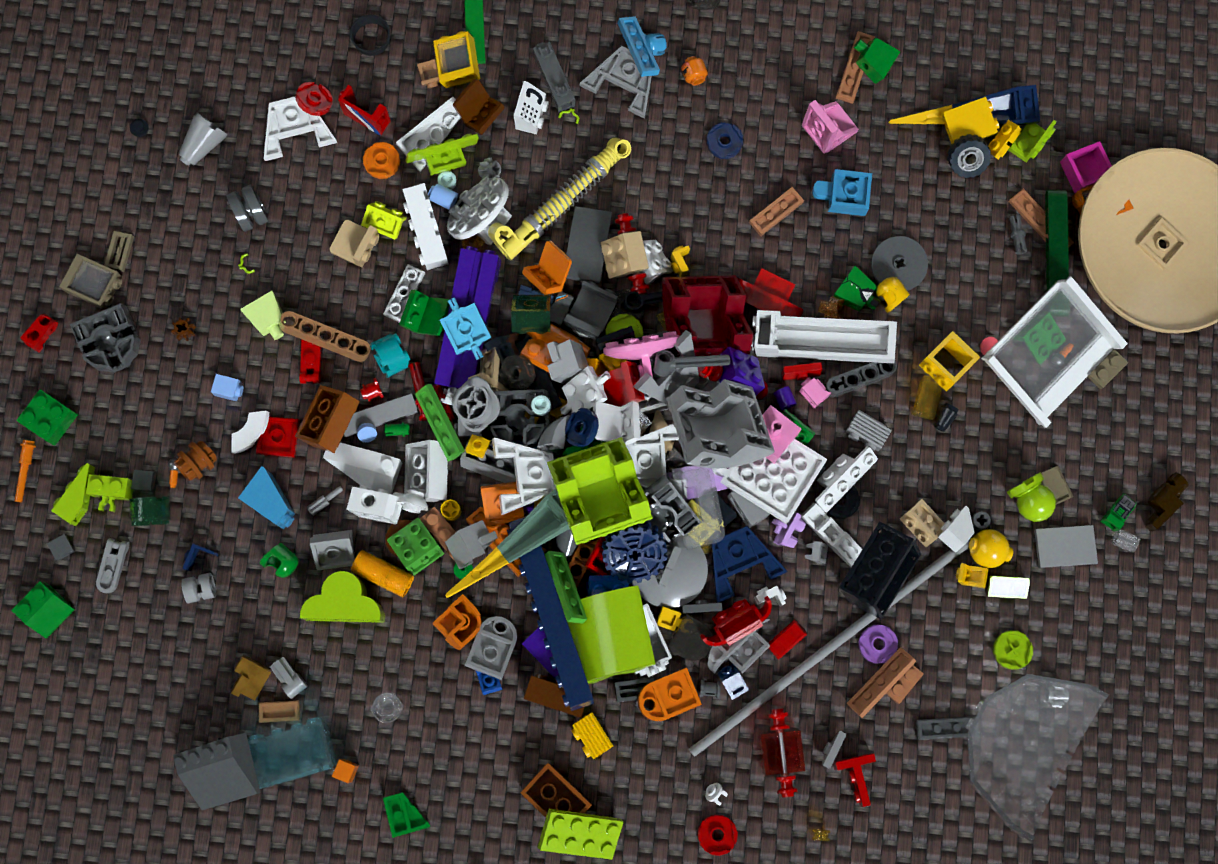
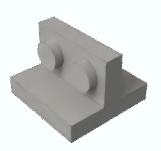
M352 530L316 534L310 538V546L317 570L352 566L355 560Z

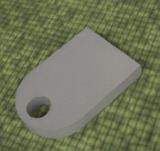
M495 616L486 619L481 624L480 630L475 637L465 666L502 680L517 640V632L514 625L503 617ZM498 623L503 624L505 631L498 632L495 625Z

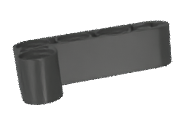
M896 361L894 363L872 362L832 377L825 384V391L831 392L829 397L833 398L886 379L895 372L897 367ZM887 364L891 369L890 372L883 370L882 365ZM865 371L872 372L873 378L866 377ZM848 377L854 378L855 381H856V384H855V385L849 384L848 381H847V378H848ZM840 383L842 384L836 389V391L834 388H830L831 385L837 386Z

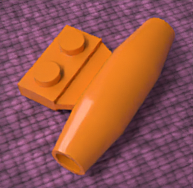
M523 313L518 321L517 327L533 338L529 339L519 357L549 372L547 365L554 363L547 347L548 343L554 341L560 344L570 339L582 345L586 358L591 350L590 347L573 334L547 320Z

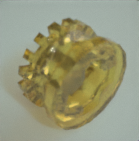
M812 829V832H814L812 840L830 841L828 837L830 830Z

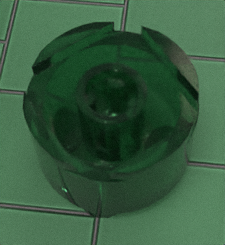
M170 497L129 499L130 522H132V526H149L150 522L151 525L169 524V520H171Z

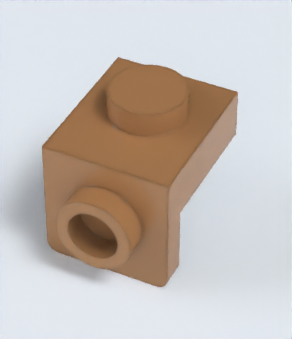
M433 59L417 64L422 86H427V88L438 86L439 76L436 60Z

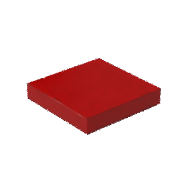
M269 417L265 432L257 439L256 454L295 458L298 440L295 435L299 429L300 420Z

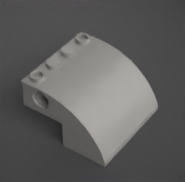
M724 379L710 392L682 385L666 398L669 405L668 409L674 421L673 425L679 437L678 441L683 450L684 460L689 465L716 469L730 468L752 463L775 452L753 387Z

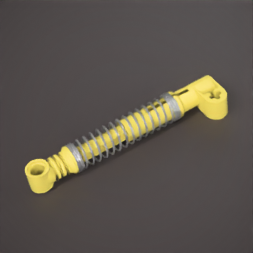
M616 137L610 139L603 152L587 160L585 163L588 167L587 169L581 166L583 173L577 170L579 177L573 174L574 181L568 178L571 184L569 185L564 182L566 189L560 186L561 191L555 190L556 194H551V198H547L546 203L542 202L543 206H538V210H534L533 215L529 214L515 232L508 226L494 223L488 230L490 239L502 254L511 261L529 243L544 234V230H548V226L553 225L552 222H557V218H561V214L566 213L565 210H570V206H574V202L579 201L578 198H583V194H587V190L592 189L591 186H596V182H600V178L603 179L609 173L610 167H613L621 158H626L631 152L630 143L627 140ZM620 144L621 148L617 151V147ZM500 234L507 237V239L501 238Z

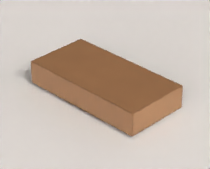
M300 700L259 703V723L300 721Z

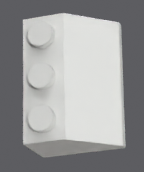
M426 440L406 444L404 494L407 493V490H414L424 493L426 502L447 500L448 461L438 441Z

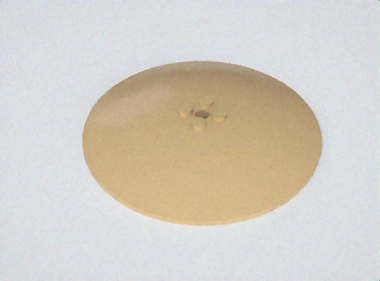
M1174 148L1144 150L1118 161L1101 175L1093 185L1083 205L1079 221L1078 242L1080 256L1085 272L1095 291L1118 315L1139 327L1151 331L1175 334L1188 333L1217 323L1218 165L1198 154ZM1130 200L1133 209L1116 215L1118 211L1125 209L1124 204ZM1160 239L1165 241V249L1159 246Z

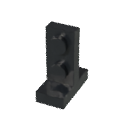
M520 333L499 336L484 344L487 351H497L510 384H515L529 377L515 343L522 340Z

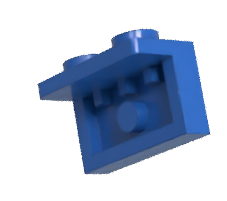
M612 575L589 576V581L585 585L587 597L628 587L629 583L626 579L623 581L618 580L617 575L614 577Z

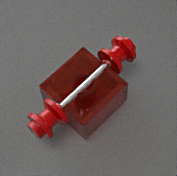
M774 709L772 714H768V717L773 719V725L770 727V730L778 731L776 733L758 734L763 775L781 774L780 777H776V781H779L781 788L777 790V794H782V797H793L794 792H798L792 783L796 779V775H789V773L805 771L801 731L784 732L782 729L790 728V725L785 724V717L788 716V712H784V709Z

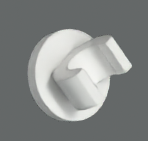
M714 783L707 787L705 797L709 802L721 805L722 803L718 801L719 796L723 794L727 797L728 794L719 783Z

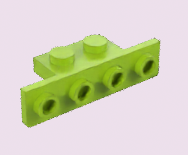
M466 134L457 140L448 139L439 145L436 143L430 144L421 150L419 148L412 149L407 153L406 163L425 159L430 175L466 166V160L461 148L477 144L478 134Z

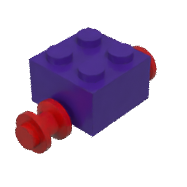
M728 347L720 354L730 356V365L698 367L699 375L703 378L708 377L710 381L716 382L719 380V383L726 379L753 387L757 400L763 399L768 393V385L763 381L759 360L740 350Z

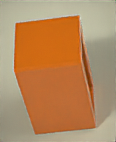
M338 759L331 777L351 783L354 780L359 765L346 759Z

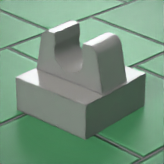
M818 541L807 544L806 547L812 549V554L805 555V558L818 564H826L828 545Z

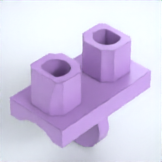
M794 513L787 524L781 520L773 519L772 523L776 526L773 532L777 534L773 542L777 545L794 548L798 539L792 536L793 531L802 532L806 526V523L801 519L802 515Z

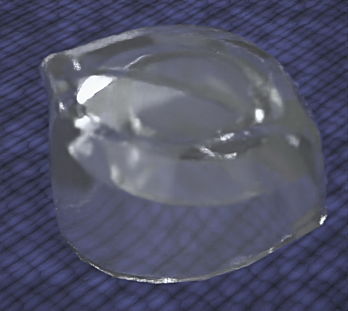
M383 693L376 697L371 711L379 722L391 723L400 716L405 705L396 695Z

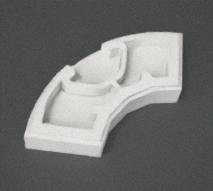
M268 411L249 413L244 427L238 432L232 433V453L243 452L255 445L257 439L266 430L269 420Z

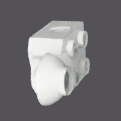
M360 485L359 488L352 487L347 505V510L358 517L397 524L401 508L412 513L428 510L424 493L407 490L406 494L398 492L390 494L388 490L378 489L377 492L371 490V487Z

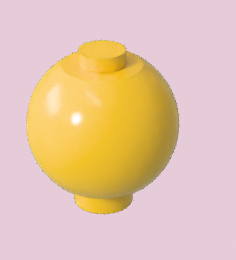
M993 529L978 532L969 542L970 554L973 560L985 568L998 567L1005 561L1009 562L1013 556V548L1009 547L1006 537Z

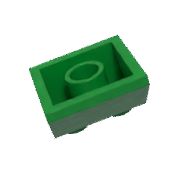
M39 581L11 611L23 623L47 639L75 609L48 583Z

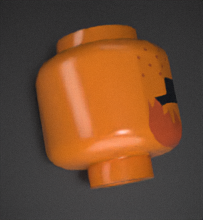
M695 56L688 57L681 67L685 81L693 86L703 83L708 75L703 59L695 58Z

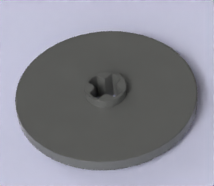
M895 236L884 240L876 248L871 260V269L878 283L889 277H897L907 291L918 286L926 276L928 259L924 249L918 242L909 237ZM902 260V261H903L902 265L904 266V268H903V267H900V268L898 269V268L896 267V266H897V263H895V261L898 262V261Z

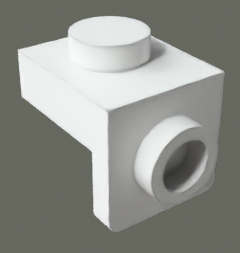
M777 586L771 589L765 587L757 591L758 595L754 597L757 605L764 602L766 596L769 598L775 596L780 607L786 604L784 601L786 599L785 593L782 589H778Z

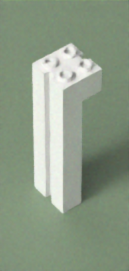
M757 310V316H753V327L756 333L753 335L751 346L752 350H755L756 356L876 363L895 362L897 322L790 317L781 316L780 311Z

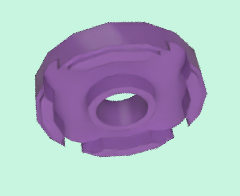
M873 625L866 628L859 638V650L862 656L874 664L886 663L898 649V639L895 633L889 627L883 625ZM875 639L883 641L884 646L881 650H877L874 647L873 642Z

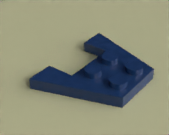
M744 526L711 541L716 603L735 595L727 577L762 562L769 579L788 572L748 526Z

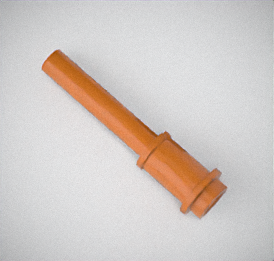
M23 440L20 443V446H22L19 460L21 466L14 502L22 503L28 467L32 464L33 450L36 448L35 442Z

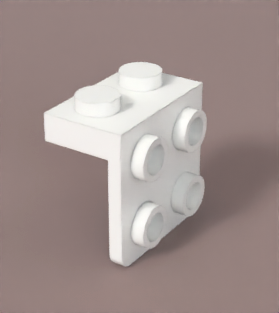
M599 401L593 404V412L597 415L599 422L597 435L595 436L597 440L608 442L622 437L626 446L640 440L638 402L631 401L622 407Z

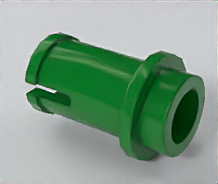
M409 423L385 424L386 437L394 435L406 437V435L410 434Z

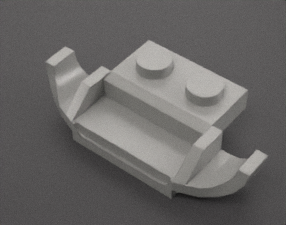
M767 617V618L762 622V624L765 623V622H768L770 619ZM757 629L730 646L727 643L721 646H712L708 658V668L715 674L720 665L729 660L743 674L770 647V644L757 633L759 631Z

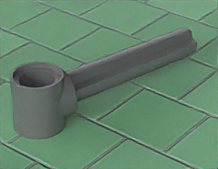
M661 350L656 354L653 371L656 375L665 377L674 372L675 368L730 365V356L674 357V354L670 351Z

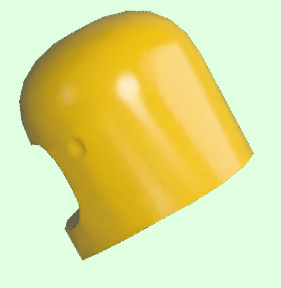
M897 277L886 278L876 288L877 296L883 297L887 303V306L884 308L887 313L910 295Z

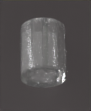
M1121 529L1115 532L1112 539V545L1130 552H1135L1140 542L1139 536Z

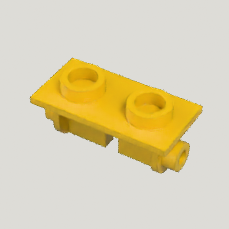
M1008 120L988 146L991 151L990 154L998 160L1000 157L1003 158L1010 148L1007 142L1009 141L1013 144L1021 134L1020 131L1022 129L1020 126Z

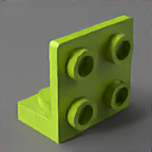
M1053 120L1046 130L1036 123L1027 124L1008 151L1026 163L1030 157L1034 159L1056 130L1054 125L1057 121Z

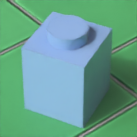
M216 374L211 393L217 397L237 401L238 397L242 396L244 387L239 379Z

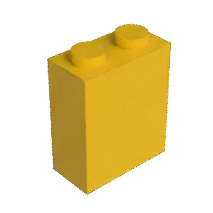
M984 97L941 114L951 144L960 136H966L967 134L977 135L984 139L998 133L999 123L996 118L993 119L991 113L993 106L990 100L987 101V98Z

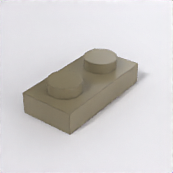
M1114 349L1087 377L1101 390L1129 362Z

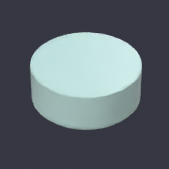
M445 171L439 174L438 184L450 190L456 186L457 180L454 173Z
M538 395L533 398L531 408L535 414L543 416L551 410V402L546 396Z

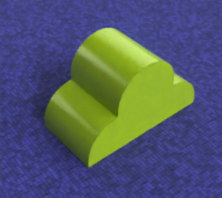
M345 571L335 572L328 576L322 585L321 595H315L306 600L300 611V618L306 621L385 623V613L382 606L367 597L366 587L358 577Z

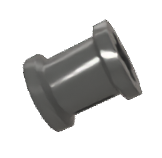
M981 511L971 517L975 531H981L990 525L991 519L986 512ZM979 518L980 521H983V524L980 525V522H977L976 519Z
M701 680L700 697L714 696L716 699H720L721 681L714 683Z

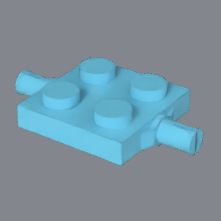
M452 298V301L448 300L452 312L440 319V322L456 355L472 350L476 360L484 357L479 346L492 337L475 303L459 308L455 298Z

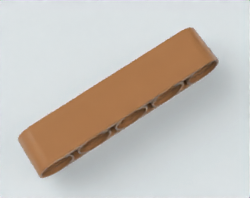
M291 311L284 312L281 315L280 328L287 334L355 361H365L369 356L371 348L365 340ZM291 319L294 324L286 325L284 320ZM308 326L312 329V331L306 333L302 330V328ZM328 334L330 339L323 340L320 335ZM345 341L348 346L341 347L338 342ZM363 348L366 353L359 354L356 349Z

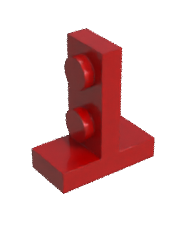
M874 753L833 762L834 770L851 769L848 775L850 782L855 785L856 791H853L854 799L861 807L871 805L861 765L876 762Z

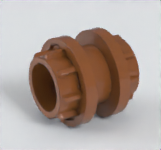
M192 441L188 444L190 451L186 454L179 451L177 453L178 458L174 461L176 468L190 481L194 478L201 479L203 477L201 471L204 468L211 471L214 468L213 463L217 460L216 455L205 442L199 441L194 443Z

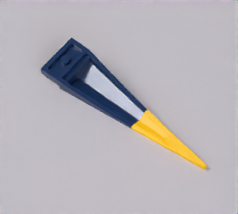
M1036 85L1019 86L953 105L892 119L888 123L944 125L941 116L943 112L984 97L987 98V101H991L993 106L991 113L993 119L996 118L999 125H1004L1008 120L1018 126L1039 123L1040 114Z

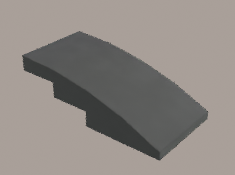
M575 206L566 254L571 259L572 264L566 279L592 281L600 284L604 264L601 242L608 240L612 212Z

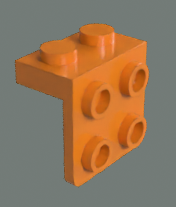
M546 241L539 264L524 267L522 274L544 295L562 292L572 261L552 241Z

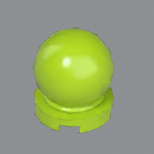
M1041 472L1007 491L1010 498H1017L1019 513L1025 519L1033 522L1047 520L1052 516L1056 506L1054 493L1048 487L1041 485V481L1044 480Z

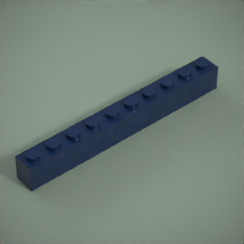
M526 517L508 522L510 529H507L508 535ZM540 545L519 557L522 564L518 566L522 577L526 576L528 583H525L528 595L532 594L534 601H531L534 613L538 612L540 619L537 620L540 632H545L546 638L543 641L546 650H551L552 657H549L552 668H557L559 675L555 677L559 688L563 687L565 694L562 695L565 707L569 706L570 710L574 711L594 704V700L543 549Z

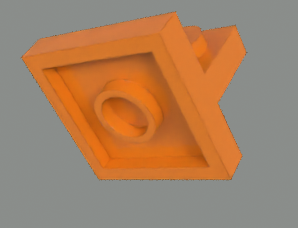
M516 482L481 486L486 526L508 523L524 517L523 507L501 515L499 495L518 494Z

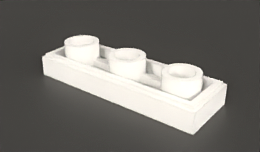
M407 264L383 313L384 316L400 322L410 291L418 289L425 275L424 271ZM403 291H407L405 295H401Z

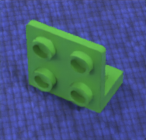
M416 518L387 539L405 568L412 575H416L444 555L442 549L419 518Z

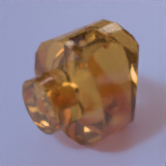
M830 296L829 302L821 300L818 312L824 313V318L839 319L837 310L842 307L844 300Z

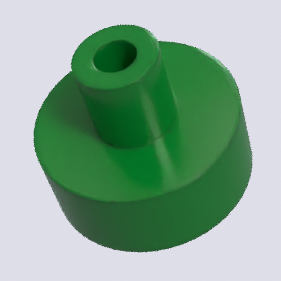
M455 564L454 574L456 577L462 580L474 569L472 564L464 567V571Z

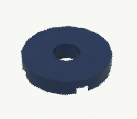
M718 123L709 130L707 135L709 152L720 159L735 157L743 146L741 130L734 124ZM728 137L730 143L722 144L720 138Z
M587 408L578 409L579 411L573 412L566 423L565 434L568 437L567 441L575 447L583 448L588 446L597 435L599 427L598 417L592 410Z

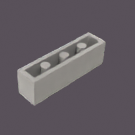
M487 449L484 458L466 453V451L462 453L460 458L461 467L503 483L516 482L513 458L494 459V452Z

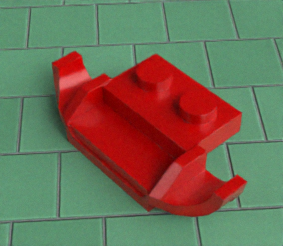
M761 269L754 285L737 278L746 293V303L764 311H780L781 316L801 317L804 309L787 302L796 284L764 269Z
M768 596L764 598L765 604L760 609H757L755 604L750 606L747 600L743 599L735 602L730 608L718 612L712 618L716 625L714 627L716 635L706 637L702 634L700 635L701 639L710 646H721L726 643L730 646L762 627V622L769 616L772 609L770 598Z

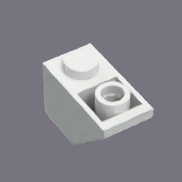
M967 506L961 510L956 509L950 516L952 520L946 521L940 528L942 533L938 538L955 553L974 534L971 515Z

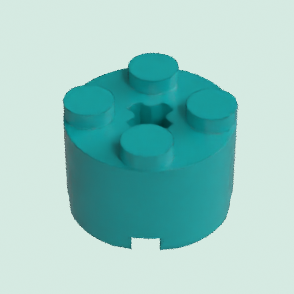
M396 333L393 335L389 334L370 343L371 350L375 349L376 351L374 358L383 374L386 373L387 378L408 368L410 357L406 350L402 351L399 345L401 341Z

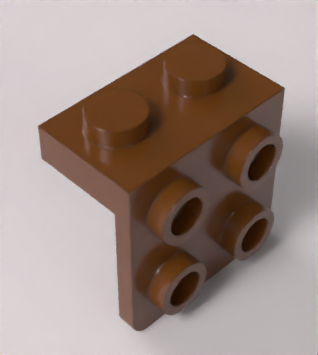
M473 79L453 103L454 109L465 125L481 135L505 109L501 102L488 95L478 79Z

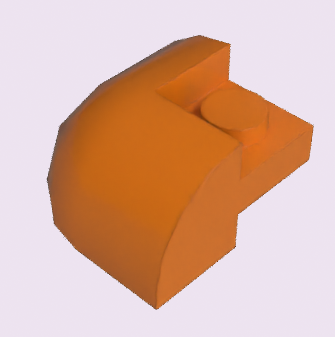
M462 594L433 622V625L446 637L445 640L451 646L461 650L479 632L481 618L477 608Z

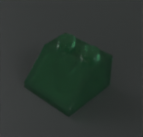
M513 295L511 308L512 332L519 334L527 332L544 334L550 332L551 295Z

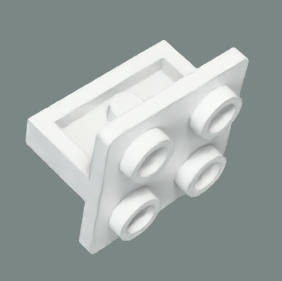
M656 240L643 241L649 268L640 271V274L646 273L647 276L644 278L646 285L651 284L663 274L673 272L671 262L665 257L661 244Z

